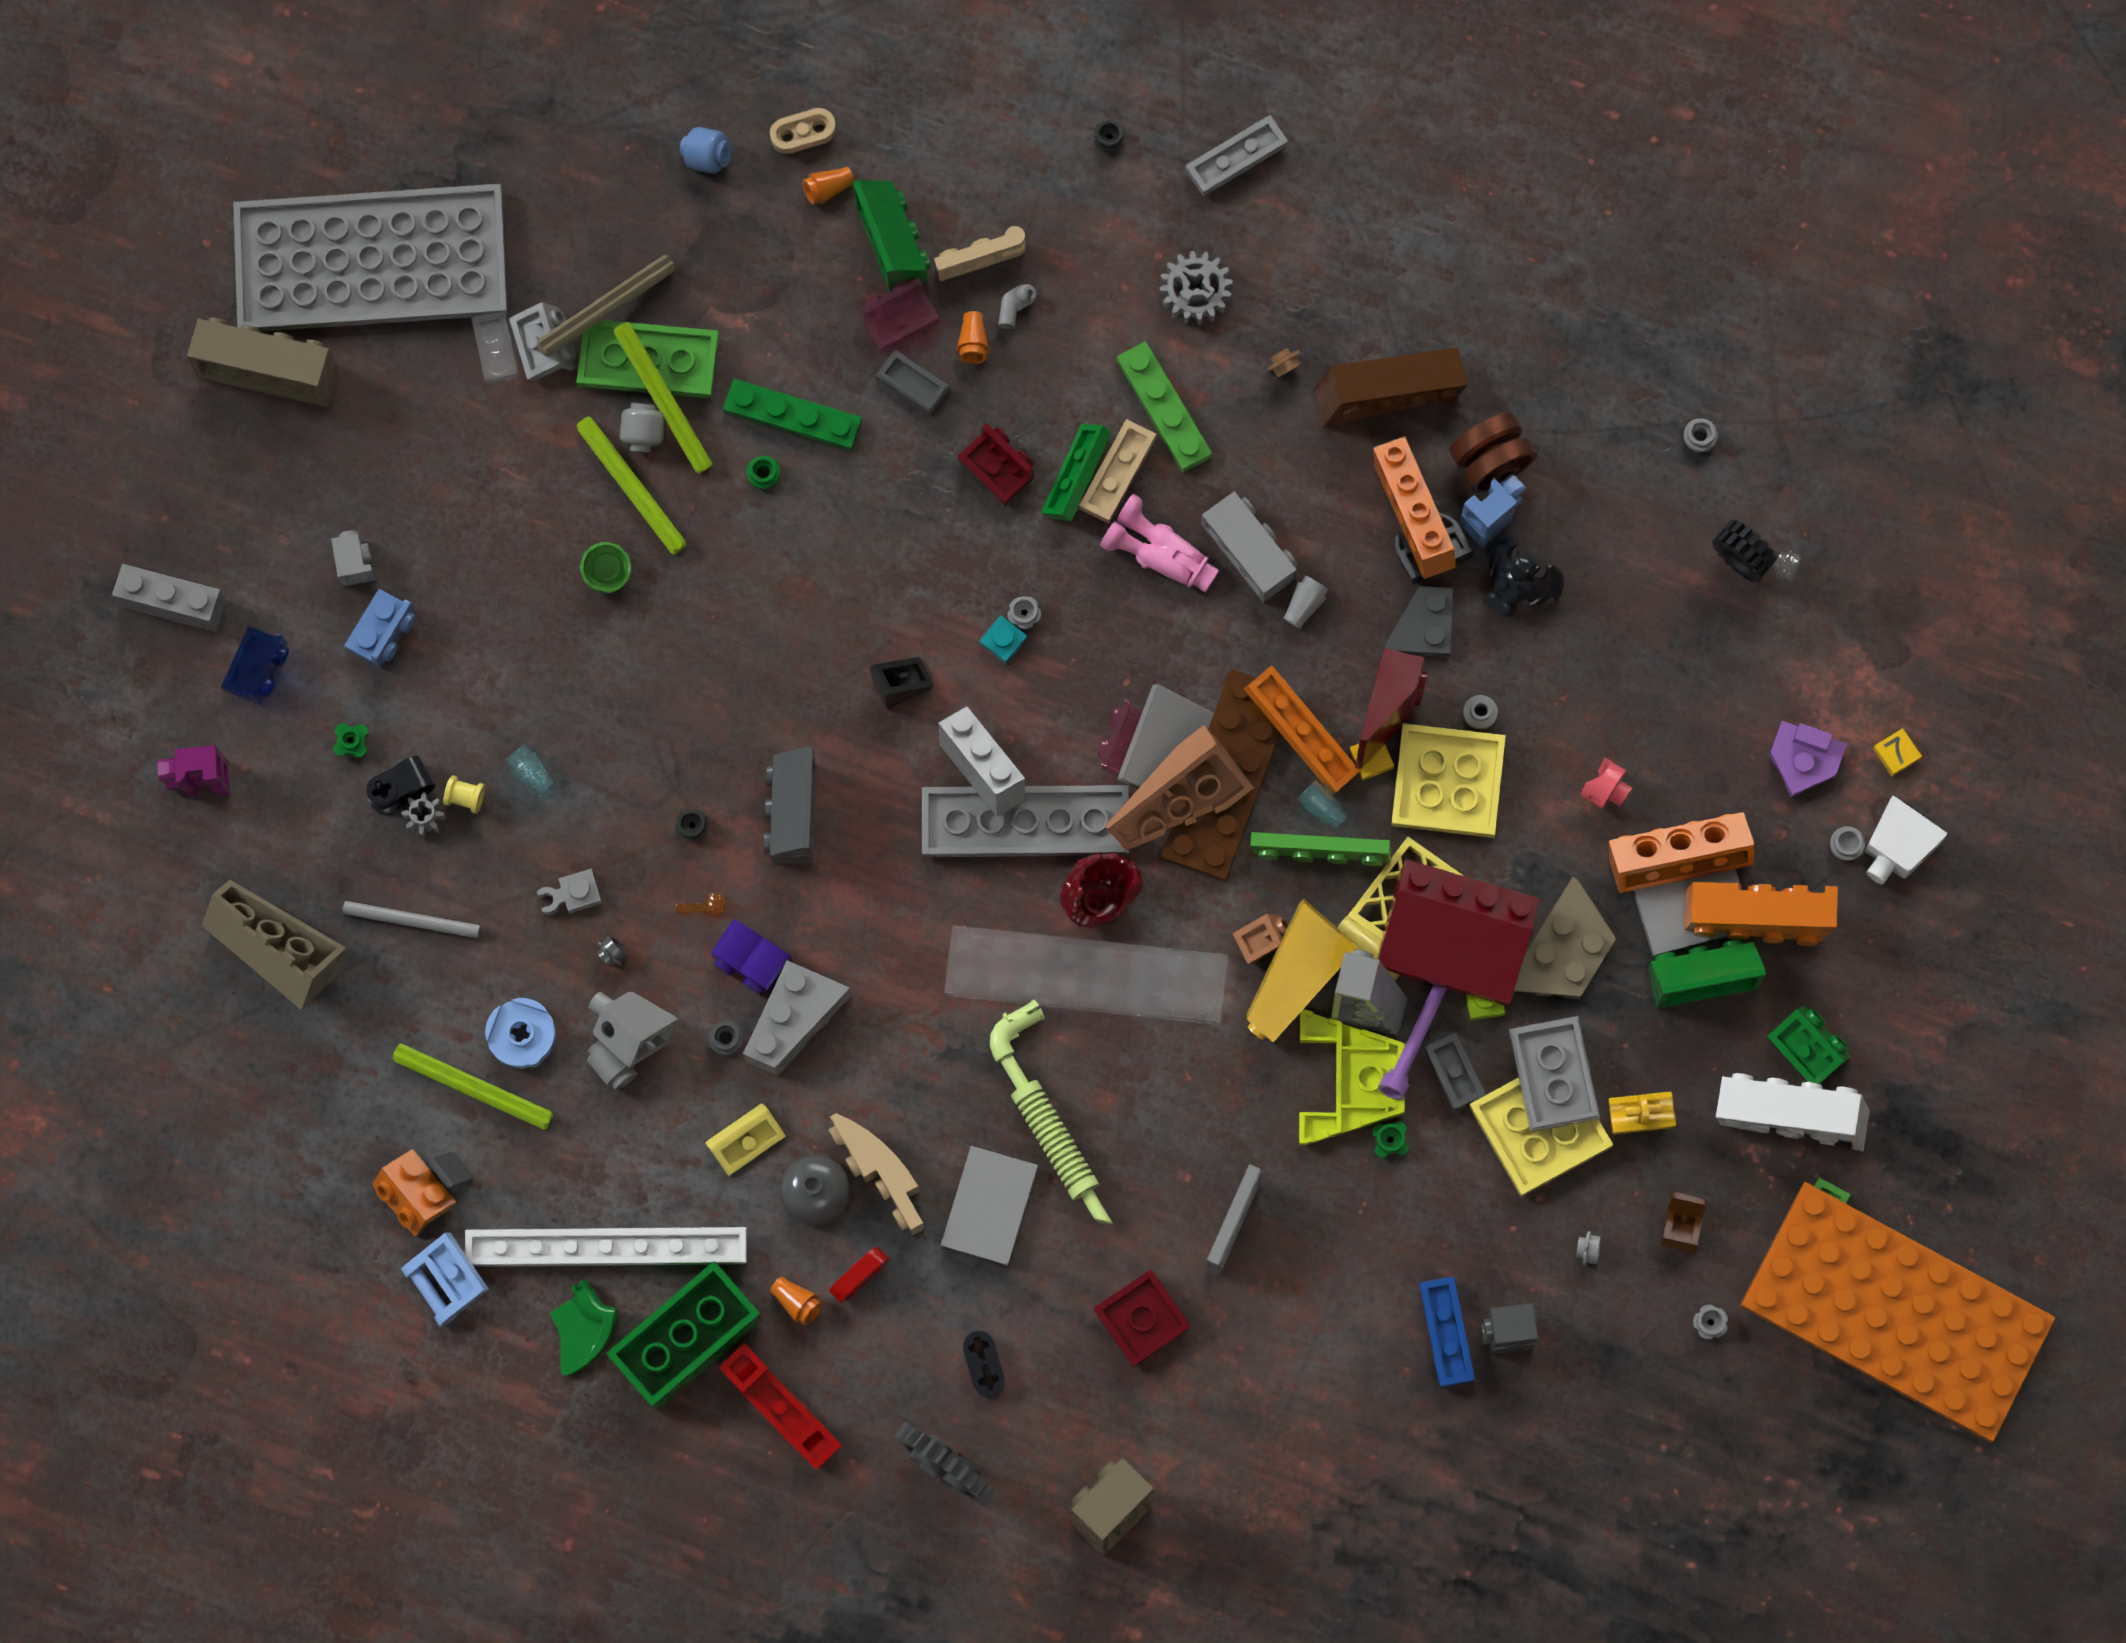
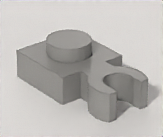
M592 869L559 878L561 886L559 889L543 887L537 891L539 899L546 896L553 898V903L550 906L542 908L543 914L547 916L558 912L563 905L567 906L570 914L602 904Z

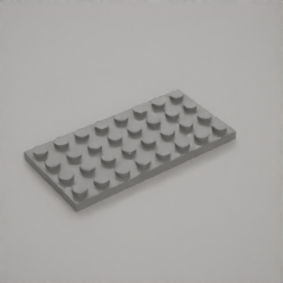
M501 184L233 202L238 328H241L242 325H250L264 332L508 315Z

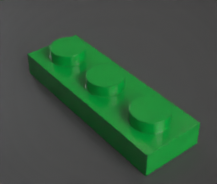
M1081 424L1041 511L1048 519L1072 521L1112 433L1104 425Z

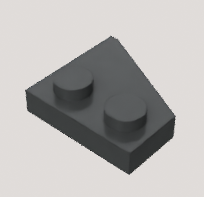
M1419 586L1385 644V648L1415 656L1450 657L1453 588Z

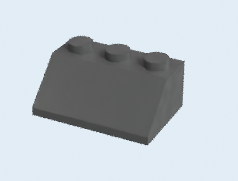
M803 747L773 755V766L767 765L766 784L767 786H772V799H766L765 819L771 820V832L764 833V853H770L772 864H813L817 763L813 747Z

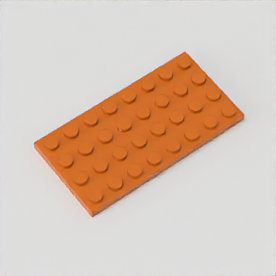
M1807 1182L1802 1184L1739 1306L1990 1443L1994 1441L2056 1318Z

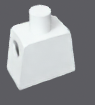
M1892 796L1865 850L1869 856L1875 859L1866 874L1873 881L1882 885L1892 872L1906 879L1941 845L1948 833L1895 796Z

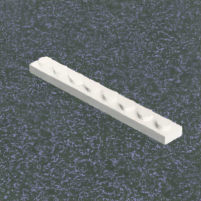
M747 1228L465 1230V1255L474 1267L710 1265L713 1261L718 1265L747 1264Z

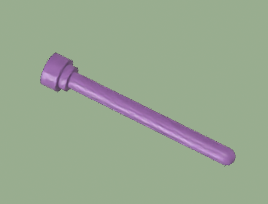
M1433 985L1395 1068L1383 1075L1378 1086L1379 1091L1385 1096L1395 1100L1404 1099L1409 1088L1407 1074L1447 988Z

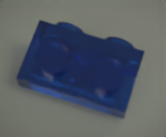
M248 626L221 685L222 690L261 705L264 696L269 697L275 685V678L273 676L277 667H282L288 657L289 648L284 636L278 633L273 636Z

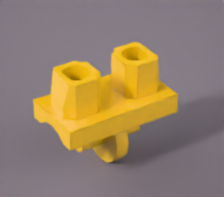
M1672 1091L1608 1099L1613 1134L1676 1127Z

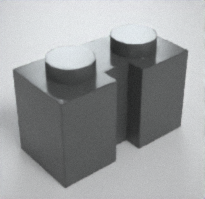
M1533 1303L1490 1309L1487 1319H1483L1481 1331L1484 1346L1490 1345L1491 1354L1534 1348L1538 1340Z

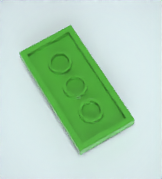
M602 320L582 334L576 381L578 387L649 393L614 334V329L625 322ZM630 323L672 395L712 399L719 331Z

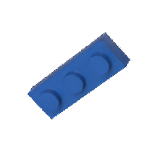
M1454 1276L1419 1283L1439 1388L1474 1382L1475 1377Z

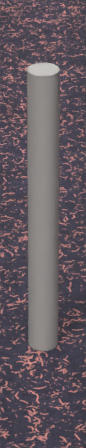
M345 901L343 905V914L477 939L481 931V925L350 901Z

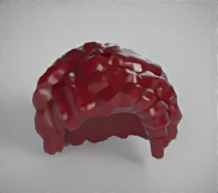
M1112 852L1103 855L1097 853L1087 858L1084 857L1077 861V864L1068 874L1062 887L1060 904L1066 910L1067 917L1081 928L1087 926L1092 929L1101 923H1111L1115 918L1122 916L1125 906L1130 901H1134L1141 893L1143 882L1140 878L1141 870L1137 869L1135 862L1124 859L1123 856Z

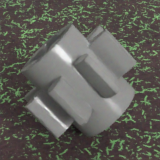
M422 793L421 799L415 801L409 797V811H401L403 818L411 819L406 825L407 830L412 832L418 829L422 838H425L426 832L432 830L439 833L438 821L446 819L443 812L436 811L441 806L440 800L437 798L430 802L426 793ZM423 810H428L430 815H425L424 821H420L417 816H421Z

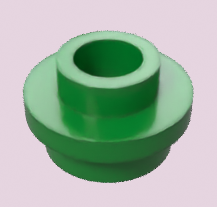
M769 456L754 458L748 464L746 472L750 484L758 489L772 488L778 483L781 475L779 464ZM762 469H767L770 471V474L766 478H760L758 472Z

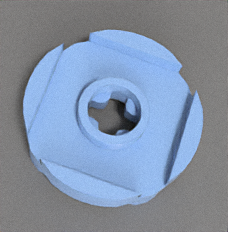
M528 998L512 999L511 1002L498 1006L489 1016L485 1029L486 1039L492 1054L502 1064L517 1069L533 1068L540 1065L542 1060L551 1053L556 1040L555 1024L552 1017L543 1005ZM521 1025H526V1031L530 1034L529 1038L516 1042L515 1035L511 1034L512 1030L520 1029Z

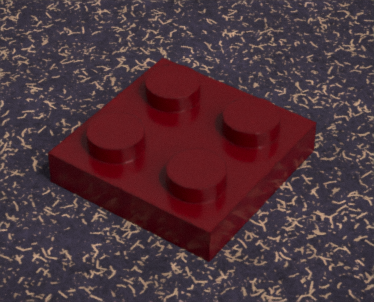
M1152 1269L1093 1308L1094 1313L1132 1368L1191 1329V1325Z

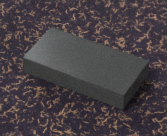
M896 349L875 375L878 381L930 416L950 391L948 384Z

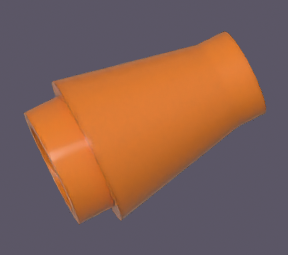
M846 166L841 169L810 173L808 178L802 181L805 195L812 205L816 203L823 205L848 187L853 186L855 181L851 170Z
M977 311L964 313L956 352L960 355V360L967 364L984 362L987 354L990 352L983 323V314Z
M783 1276L778 1278L770 1289V1293L776 1297L796 1323L810 1324L823 1307V1303L818 1300L819 1296L788 1281Z

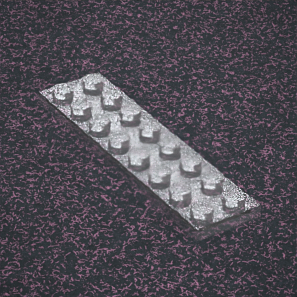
M952 925L944 995L1029 1004L1032 1000H1035L1039 1006L1221 1025L1228 954Z

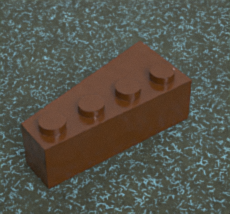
M1458 347L1332 365L1313 391L1324 428L1408 408H1417L1435 402L1442 404L1450 403L1459 398L1460 394L1468 386L1460 352Z

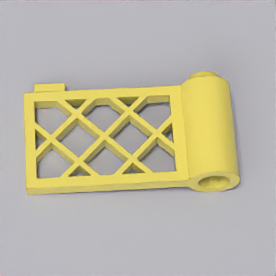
M1410 837L1405 839L1391 858V862L1386 864L1349 915L1337 927L1356 944L1357 950L1373 954V959L1378 957L1384 933L1379 927H1384L1385 929L1387 921L1385 903L1391 902L1393 895L1384 897L1382 883L1385 879L1398 877L1403 867L1402 857L1408 849L1421 857L1422 864L1427 865L1428 862L1435 868L1462 875ZM1397 865V866H1398V871L1391 872V871L1394 869V867ZM1378 891V897L1371 898ZM1380 904L1383 920L1369 922L1360 916L1359 913L1367 905ZM1389 972L1394 981L1400 976V974Z

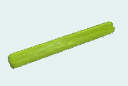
M628 322L619 325L614 329L615 336L658 409L663 414L664 419L697 473L706 471L712 466L709 456L636 332Z
M591 417L581 420L576 425L578 432L663 544L673 555L682 551L686 547L684 538Z
M399 1044L394 1051L392 1058L394 1062L545 1130L552 1121L553 1114L551 1111L404 1044Z

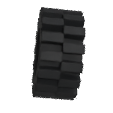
M1730 521L1712 541V544H1714L1713 548L1718 551L1719 557L1724 558V562L1733 567L1732 570L1736 573L1739 572L1743 578H1748L1751 582H1758L1777 560L1773 549L1768 547L1769 544L1763 541L1757 532H1752V528L1748 525L1745 527L1740 521Z

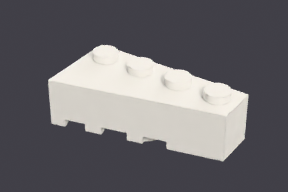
M1734 1073L1732 1078L1722 1077L1716 1119L1722 1126L1760 1133H1769L1770 1127L1776 1128L1777 1134L1793 1139H1799L1804 1137V1134H1809L1811 1138L1826 1145L1834 1146L1838 1140L1852 1142L1851 1149L1863 1151L1870 1110L1862 1094H1857L1858 1091L1853 1088L1837 1087L1836 1091L1824 1090L1822 1085L1811 1082H1803L1800 1087L1788 1085V1081L1779 1078H1767V1082L1754 1081L1750 1075Z

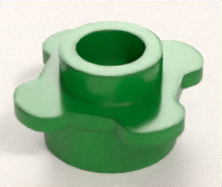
M344 723L338 724L335 728L337 743L333 746L334 753L339 757L346 755L361 758L367 753L365 737L369 734L368 728L363 724H359L356 727L347 726ZM354 738V742L348 743V739Z
M1398 1121L1394 1124H1376L1373 1127L1372 1134L1376 1137L1377 1143L1374 1152L1378 1157L1385 1158L1388 1154H1398L1399 1156L1407 1154L1409 1145L1405 1142L1406 1125ZM1393 1137L1394 1141L1392 1143H1389L1387 1141V1138Z

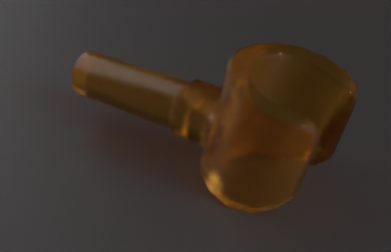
M709 892L706 903L676 905L677 913L705 912L712 916H720L724 912L727 900L722 894Z

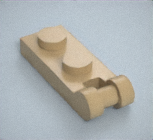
M1012 226L1006 230L1004 236L992 240L982 238L973 242L971 247L961 250L952 248L939 254V257L934 258L935 271L939 282L1022 255L1026 248L1025 232L1018 226Z

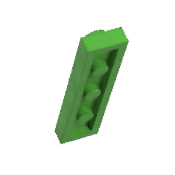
M1145 341L1116 357L1118 365L1181 472L1184 473L1212 458L1211 450L1147 342Z
M1251 832L1250 846L1252 852L1265 860H1277L1279 856H1293V860L1299 862H1312L1313 858H1327V862L1333 864H1346L1348 860H1362V864L1367 866H1381L1382 862H1391L1392 848L1390 840Z

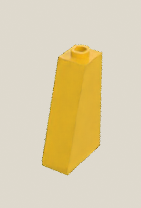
M1305 899L1299 903L1247 1012V1020L1250 1022L1247 1027L1261 1040L1267 1037L1274 1042L1341 968L1344 953H1352L1353 950H1357L1356 944Z

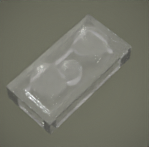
M505 311L473 317L472 323L485 383L491 384L518 378L519 374Z

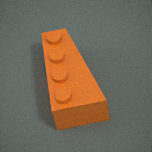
M1692 882L1686 889L1684 930L1694 931V935L1699 937H1713L1715 933H1729L1728 938L1733 940H1747L1749 936L1763 937V941L1767 943H1782L1784 939L1797 940V944L1801 946H1816L1818 942H1822L1837 927L1838 886H1825L1824 893H1813L1808 890L1807 885H1793V888H1786L1781 892L1776 891L1772 884L1748 886V890H1741L1739 883Z

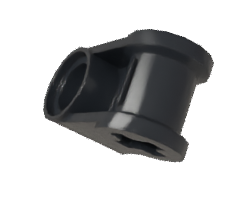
M411 756L402 760L391 769L374 776L368 782L366 792L371 807L376 812L389 814L408 804L409 797L415 801L421 799L422 793L428 795L434 790L436 785L419 756ZM382 790L389 795L385 799L378 794Z

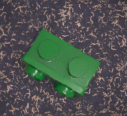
M1806 1006L1796 1009L1767 1037L1808 1082L1821 1084L1851 1058L1847 1052L1849 1047L1840 1036L1830 1034L1823 1026L1825 1020L1815 1009H1808Z

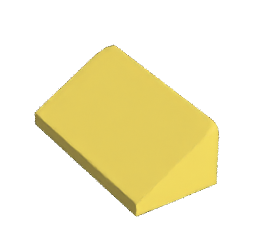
M760 1104L713 1136L705 1144L726 1174L730 1176L785 1138L786 1135L764 1104Z

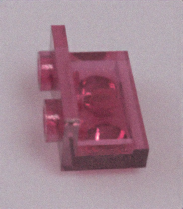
M919 278L913 281L908 279L900 282L893 288L892 292L883 297L876 295L868 299L863 304L864 307L860 309L861 320L880 353L940 322L939 316L926 296L923 284Z
M1125 699L1122 708L1115 707L1109 726L1114 727L1110 739H1103L1098 752V757L1102 758V770L1116 775L1120 773L1143 712L1142 709L1132 706V701Z

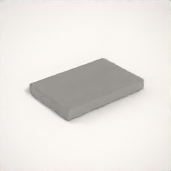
M1159 684L1152 685L1117 779L1139 789L1177 745L1203 725L1209 728L1214 712Z
M1736 869L1634 890V898L1653 958L1663 953L1677 952L1728 938L1729 933H1715L1713 937H1699L1694 935V931L1684 930L1686 889L1692 882L1740 884Z
M1578 1016L1509 1029L1530 1133L1599 1120L1600 1114Z
M971 1146L941 1247L1008 1267L1038 1165Z
M1249 1164L1207 1258L1206 1272L1214 1276H1220L1261 1181L1260 1168Z

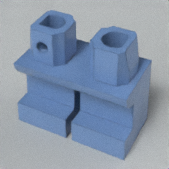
M1512 473L1500 484L1493 478L1487 498L1481 502L1473 495L1464 503L1459 525L1483 548L1512 522L1515 509L1522 502L1520 495L1525 492L1526 487Z

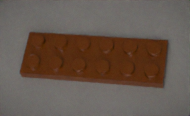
M1231 669L1208 729L1224 747L1254 788L1224 811L1219 813L1211 811L1197 817V822L1187 826L1182 823L1171 828L1161 854V860L1223 882L1227 880L1281 734L1244 690L1257 677Z

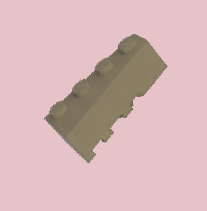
M231 880L227 881L212 894L202 923L203 928L301 1010L335 979L346 947Z

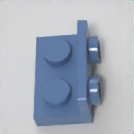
M378 589L345 643V649L381 669L385 661L390 662L393 659L399 646L397 641L403 632L408 633L416 620V615H414L416 611L413 604L408 600L403 602Z

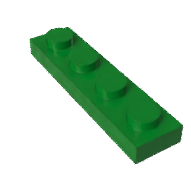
M734 378L723 407L725 414L850 452L853 450L862 424V417Z

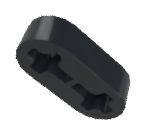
M974 1331L965 1338L963 1343V1351L974 1389L981 1397L994 1398L1003 1391L1005 1385L1004 1374L995 1343L988 1333ZM975 1339H980L982 1344H989V1347L984 1349L986 1358L984 1362H979L976 1352L970 1353L969 1348L974 1346ZM988 1367L990 1375L999 1378V1381L994 1383L993 1390L988 1391L986 1386L979 1385V1382L984 1380L982 1368Z

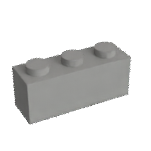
M1234 491L1202 514L1201 525L1264 603L1296 579L1297 569L1295 567L1297 562L1287 549L1282 551L1274 542L1277 538L1272 529L1266 523L1261 525L1255 518L1256 511L1246 497L1240 499Z
M126 564L121 566L112 593L119 607L212 632L217 631L226 604V599L220 589Z
M968 707L961 709L938 723L940 746L997 817L1026 800L1025 778Z

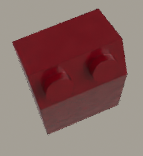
M1384 648L1360 738L1355 768L1362 769L1402 727L1403 723L1407 722L1411 717L1413 706H1421L1428 672L1422 670L1423 657Z

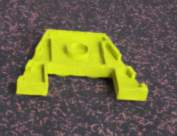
M1303 1009L1300 1012V1043L1336 1044V1112H1299V1146H1305L1404 1115L1405 1097L1403 1100L1389 1098L1379 1091L1378 1086L1383 1075L1395 1068L1405 1043L1365 1029L1360 1030L1342 1024L1341 1021L1332 1018L1328 1019Z

